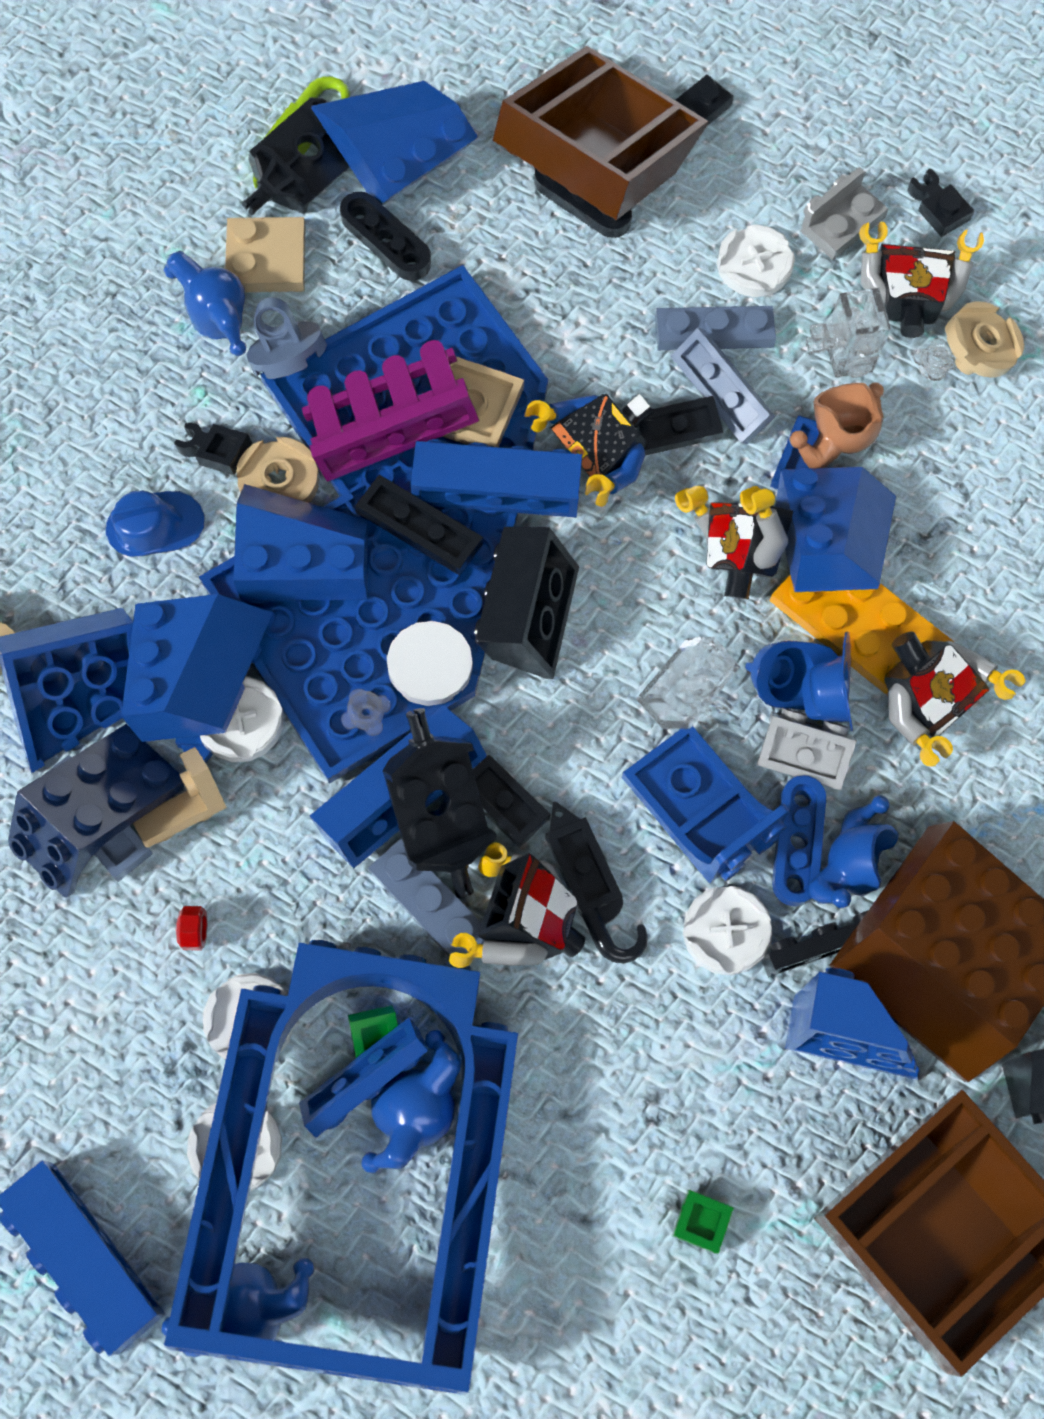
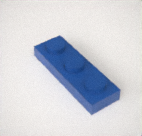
M409 1017L299 1102L303 1124L315 1138L327 1129H333L340 1125L351 1110L364 1100L376 1097L387 1082L400 1072L412 1069L420 1061L422 1055L428 1051L420 1029Z

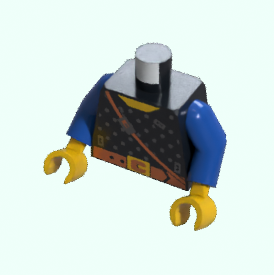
M606 393L600 396L590 395L568 399L549 405L544 401L534 400L529 403L524 416L536 415L540 417L535 419L531 426V429L536 433L542 432L546 428L548 421L554 424L550 429L566 449L573 454H582L581 467L589 476L584 494L587 496L593 491L600 492L597 495L595 504L602 507L607 504L609 494H615L637 480L646 455L645 449L648 443L636 427L653 414L654 411L639 393L621 409Z

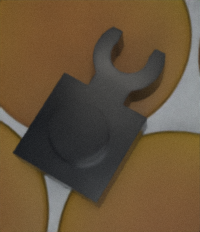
M932 169L926 170L923 177V182L926 185L920 184L915 177L910 180L907 188L908 193L912 198L921 201L918 211L941 237L971 220L975 210L952 184L942 189L939 185V176Z
M185 423L184 425L188 436L192 437L190 441L184 442L176 439L174 442L181 455L185 457L195 456L200 466L235 475L240 457L253 444L247 433L215 424L212 425L208 433H205L195 423Z

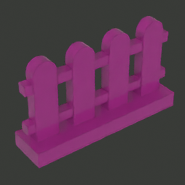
M431 340L421 347L420 356L422 360L407 365L403 357L394 355L384 361L382 365L384 375L369 380L364 371L358 370L351 372L346 377L345 391L332 395L326 386H316L309 391L307 395L309 405L303 407L302 412L307 421L312 419L314 421L318 436L310 439L312 445L309 447L315 463L327 482L415 447L416 441L427 442L480 421L464 379L456 380L450 364L457 362L453 348L445 350L441 342ZM427 374L432 390L417 395L412 379ZM389 389L394 405L380 411L375 394ZM351 404L356 421L342 426L337 409Z

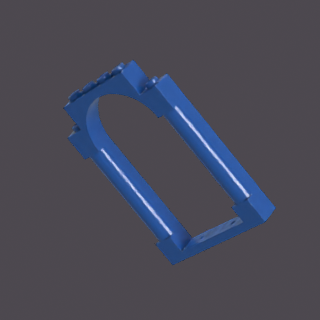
M311 940L309 944L298 943L288 996L280 995L281 991L279 989L266 985H256L253 987V990L241 988L164 1347L171 1351L466 1395L470 1389L518 1033L509 1032L506 1025L495 1022L481 1023V1027L472 1026L480 972L471 971L470 966L457 968L450 962L444 963V966L428 964L423 957L411 954L400 955L399 959L381 956L380 951L368 947H357L354 951L336 949L337 946L334 943L325 940ZM383 987L400 991L428 1006L445 1024L456 1044L461 1060L462 1092L420 1363L223 1333L231 1295L229 1291L276 1062H278L281 1049L289 1032L311 1007L328 996L352 988Z

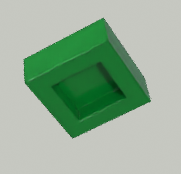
M393 1005L348 1015L355 1059L398 1026Z
M687 1190L672 1237L717 1255L719 1254L734 1207L692 1190Z

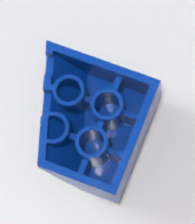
M425 80L311 107L365 191L382 205L464 150L478 138L458 104Z
M864 467L781 469L775 507L793 511L785 553L794 592L879 589L896 496Z
M244 484L236 506L233 576L240 600H367L368 520Z
M220 594L135 604L121 717L141 742L226 733L245 690L243 685L245 676L251 663H256L262 651L259 644L266 629L271 630L276 619L275 614Z
M123 608L0 637V666L14 721L31 773L45 766L44 762L61 751L65 750V752H68L80 744L79 740L101 727L106 729L122 719L121 714L133 626L132 619Z
M826 968L825 973L819 972L794 995L785 1049L919 1081L920 1070L908 1041L869 984L854 980V973L838 968Z

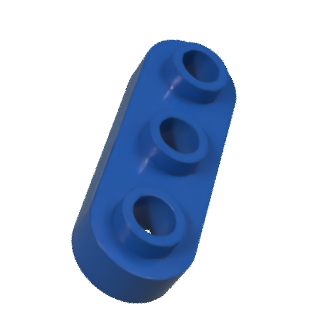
M804 775L796 776L787 782L781 792L779 806L785 804L790 812L783 821L787 827L778 835L779 840L775 846L772 888L776 897L782 903L789 906H802L812 899L809 895V884L820 873L826 792L818 780ZM798 795L804 796L808 800V806H798L795 803L794 797ZM796 836L803 839L805 848H795L791 844V838ZM790 878L798 880L801 884V890H790L787 886V880Z

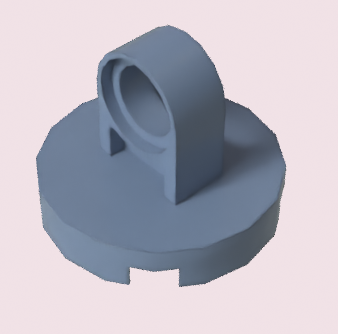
M270 297L263 299L256 306L254 327L259 339L250 346L246 355L254 375L259 376L260 372H264L267 379H275L289 376L308 367L305 359L314 352L319 358L324 353L327 344L318 324L313 322H296L286 302L279 298ZM274 310L283 316L284 322L276 327L268 326L263 322L261 315L266 311Z

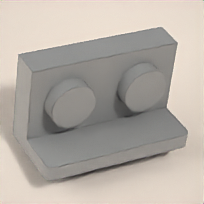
M860 167L848 176L846 174L841 175L826 194L822 197L817 195L812 198L803 212L805 217L800 232L832 260L860 239L859 231L865 223L869 222L870 231L886 217L888 208L861 185L865 171Z
M782 708L781 714L771 712L757 765L795 777L802 775L810 776L818 780L822 785L841 790L857 742L854 736L847 734L849 727L832 721H824L823 726L806 722V714L787 708Z

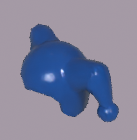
M182 251L170 254L163 271L166 277L170 279L177 278L184 287V305L194 329L207 338H227L231 343L229 348L231 354L235 356L245 354L247 346L240 336L245 303V288L239 277L230 270L218 266L202 268Z
M877 795L872 799L871 803L849 810L845 814L841 825V834L837 836L830 847L828 865L809 884V895L817 903L834 904L837 908L841 909L849 906L851 894L865 896L880 888L881 878L878 874L879 856L882 851L893 848L896 845L899 833L893 826L887 824L868 825V823L877 813L884 814L888 812L890 802L886 797Z
M439 1030L429 1031L425 1037L426 1046L434 1050V1057L429 1066L424 1071L412 1068L408 1071L400 1072L387 1082L382 1091L371 1100V1115L374 1123L390 1139L383 1152L379 1154L368 1152L362 1158L361 1165L365 1172L373 1174L379 1168L402 1169L415 1156L420 1147L433 1145L443 1138L450 1129L455 1116V1102L450 1090L459 1074L461 1060L455 1051L444 1042L445 1037Z
M300 1258L293 1266L295 1278L290 1284L280 1289L275 1278L267 1268L256 1263L241 1262L235 1264L223 1333L274 1340L280 1331L282 1323L301 1315L305 1311L308 1303L309 1277L314 1273L313 1262L308 1258ZM167 1317L162 1323L161 1332L165 1337L170 1317ZM183 1352V1354L186 1355L187 1357L203 1356V1355L191 1354V1353H185V1352Z

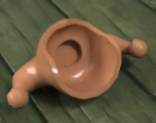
M877 382L871 383L869 386L865 383H849L827 389L815 397L814 412L819 432L813 445L808 444V438L801 430L793 432L789 439L791 445L798 449L803 461L809 468H825L841 453L852 454L861 452L876 441L881 431L884 417L880 399L884 393V387Z

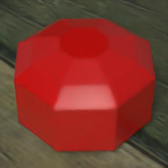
M183 906L179 912L175 930L177 943L183 950L202 951L207 940L208 921L207 911L202 906Z

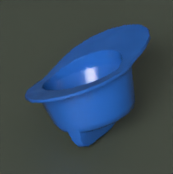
M145 490L132 491L124 495L110 513L106 522V536L110 545L118 553L129 557L175 551L190 546L199 538L204 529L205 515L201 505L192 496L179 491L157 493Z
M845 632L842 656L819 663L807 672L802 681V696L805 714L808 718L832 722H849L850 729L853 731L849 708L851 674L849 632Z
M787 640L766 645L759 650L753 662L746 663L745 668L751 673L753 686L766 705L776 708L805 710L802 696V681L815 665L834 659L838 655L830 647L818 643Z

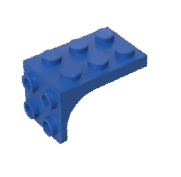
M690 722L622 773L621 778L709 884L720 876L724 881L732 878L746 865L744 862L752 855L753 850L758 855L764 853L779 840L778 835L787 827L783 822L790 812L787 806L782 804L773 811L756 800Z

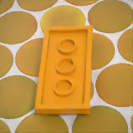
M789 575L775 590L769 600L823 645L830 647L838 657L843 654L845 632H849L851 667L887 696L889 691L884 681L885 675L901 661L891 645L897 637L906 632L913 631L921 643L926 640L954 642L881 583L879 584V589L794 592L791 575Z

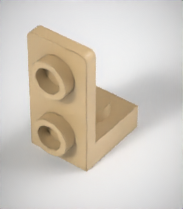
M196 747L180 754L187 771L179 775L187 791L162 803L133 823L145 847H151L159 842L166 841L174 834L198 822L208 820L214 814L227 808L209 768Z

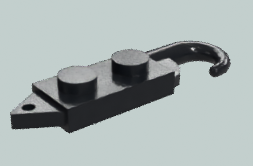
M553 802L550 832L545 835V840L568 890L577 899V910L583 918L596 948L604 958L611 962L625 964L635 961L643 954L647 947L648 935L643 924L637 926L638 938L633 947L621 949L614 944L606 924L612 922L620 914L623 906V896L586 817L580 819L559 803ZM561 812L563 816L557 817L555 813Z

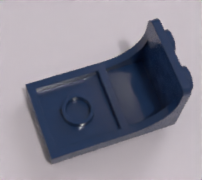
M125 724L17 791L8 836L10 849L18 859L26 860L39 873L41 880L48 888L57 890L63 897H68L75 892L79 876L86 864L106 842L183 790L184 783L179 775L180 773L146 742H141L133 730Z

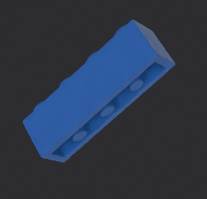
M432 439L427 442L416 441L411 477V494L436 507L577 518L582 454H573L564 449H555L550 452L536 451L524 446L498 448L478 442L468 445L449 444L440 439Z
M444 705L427 718L430 734L434 737L463 739L473 745L474 750L468 752L472 769L487 757L474 730ZM411 732L309 815L324 839L353 868L357 867L399 831L383 769L392 756L409 745L408 740L413 738ZM435 790L428 795L425 803L426 808L443 794L441 790Z
M44 1160L40 1161L0 1194V1207L3 1210L0 1212L1 1223L12 1236L16 1237L20 1234L30 1247V1250L26 1252L29 1262L41 1275L44 1276L48 1272L59 1287L54 1291L56 1299L69 1314L72 1315L74 1312H77L87 1326L82 1333L89 1345L98 1354L105 1351L108 1356L119 1355L166 1315L55 1163Z

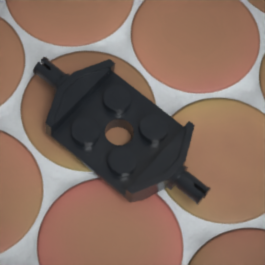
M310 97L249 151L248 161L258 183V189L242 201L243 208L246 211L248 210L250 215H254L268 201H273L304 214L308 209L309 203L350 167L311 109L314 105L327 103L328 101L325 99ZM309 142L315 145L319 152L315 156H305L299 151L298 146L301 143Z
M414 709L413 712L409 711L406 713L413 738L408 740L409 745L388 760L383 769L384 778L409 865L417 871L449 873L453 882L455 896L457 898L467 897L466 892L469 896L474 893L467 870L469 865L497 838L496 832L488 828L468 752L474 750L473 745L463 739L434 737L430 734L425 709ZM435 790H441L443 793L441 806L435 811L428 812L425 806L428 795Z

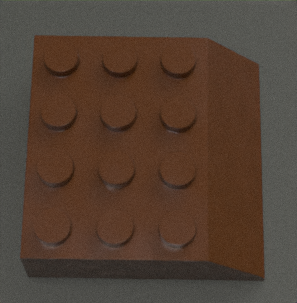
M585 46L502 101L493 141L504 147L510 154L518 156L535 167L541 174L552 178L566 187L572 194L583 198L597 207L603 214L617 220L676 174L705 130L708 121L594 49Z
M955 821L928 826L829 966L850 971L855 974L854 980L867 982L897 1025L961 1080L970 1082L1018 1046L1044 1007V899Z
M963 1089L959 1090L914 1125L814 1217L816 1222L945 1374L962 1377L1044 1297V1180Z

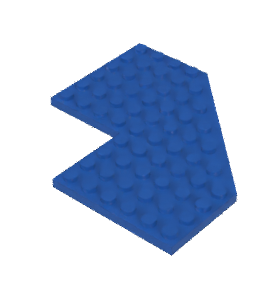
M464 265L326 338L327 346L324 353L318 358L314 352L306 358L308 367L303 370L275 379H267L264 372L260 374L262 383L309 450V446L312 445L310 439L318 436L313 419L307 421L302 412V408L309 405L307 395L311 389L316 386H326L332 395L345 391L346 377L351 372L358 370L364 371L369 380L384 375L382 370L384 361L394 355L403 357L407 365L422 360L420 356L421 347L431 340L441 342L445 350L453 348L457 357L524 379V389L498 448L524 446L531 450L534 449L537 433L531 429L533 421L540 417L536 415L525 417L524 415L530 402L534 400L545 402L548 390V378ZM427 374L412 379L417 395L432 390ZM389 389L375 394L380 411L394 405ZM351 404L337 409L342 426L356 421ZM442 436L439 437V438H436V439L444 440V441L448 442L449 444H461V445H465V444L456 442V441H454V440H451V439H448V438H445V437H442ZM415 447L330 480L329 482L340 497L323 507L366 519L356 513L355 505L379 474L411 493ZM433 506L483 537V545L460 576L368 520L367 600L241 601L233 581L234 557L199 576L201 584L208 595L220 594L275 614L276 619L271 630L266 629L259 644L262 649L256 663L252 664L264 683L275 692L285 716L329 784L397 744L411 732L406 717L407 712L423 708L425 709L427 719L443 705L451 711L475 697L485 657V652L475 642V625L482 615L485 603V586L491 579L495 563V547L500 543L503 527H515L518 513ZM436 621L450 625L464 636L471 648L473 669L468 685L463 691L461 690L457 695L453 696L452 700L445 704L425 706L410 702L393 686L389 679L387 655L392 641L402 630L415 623Z

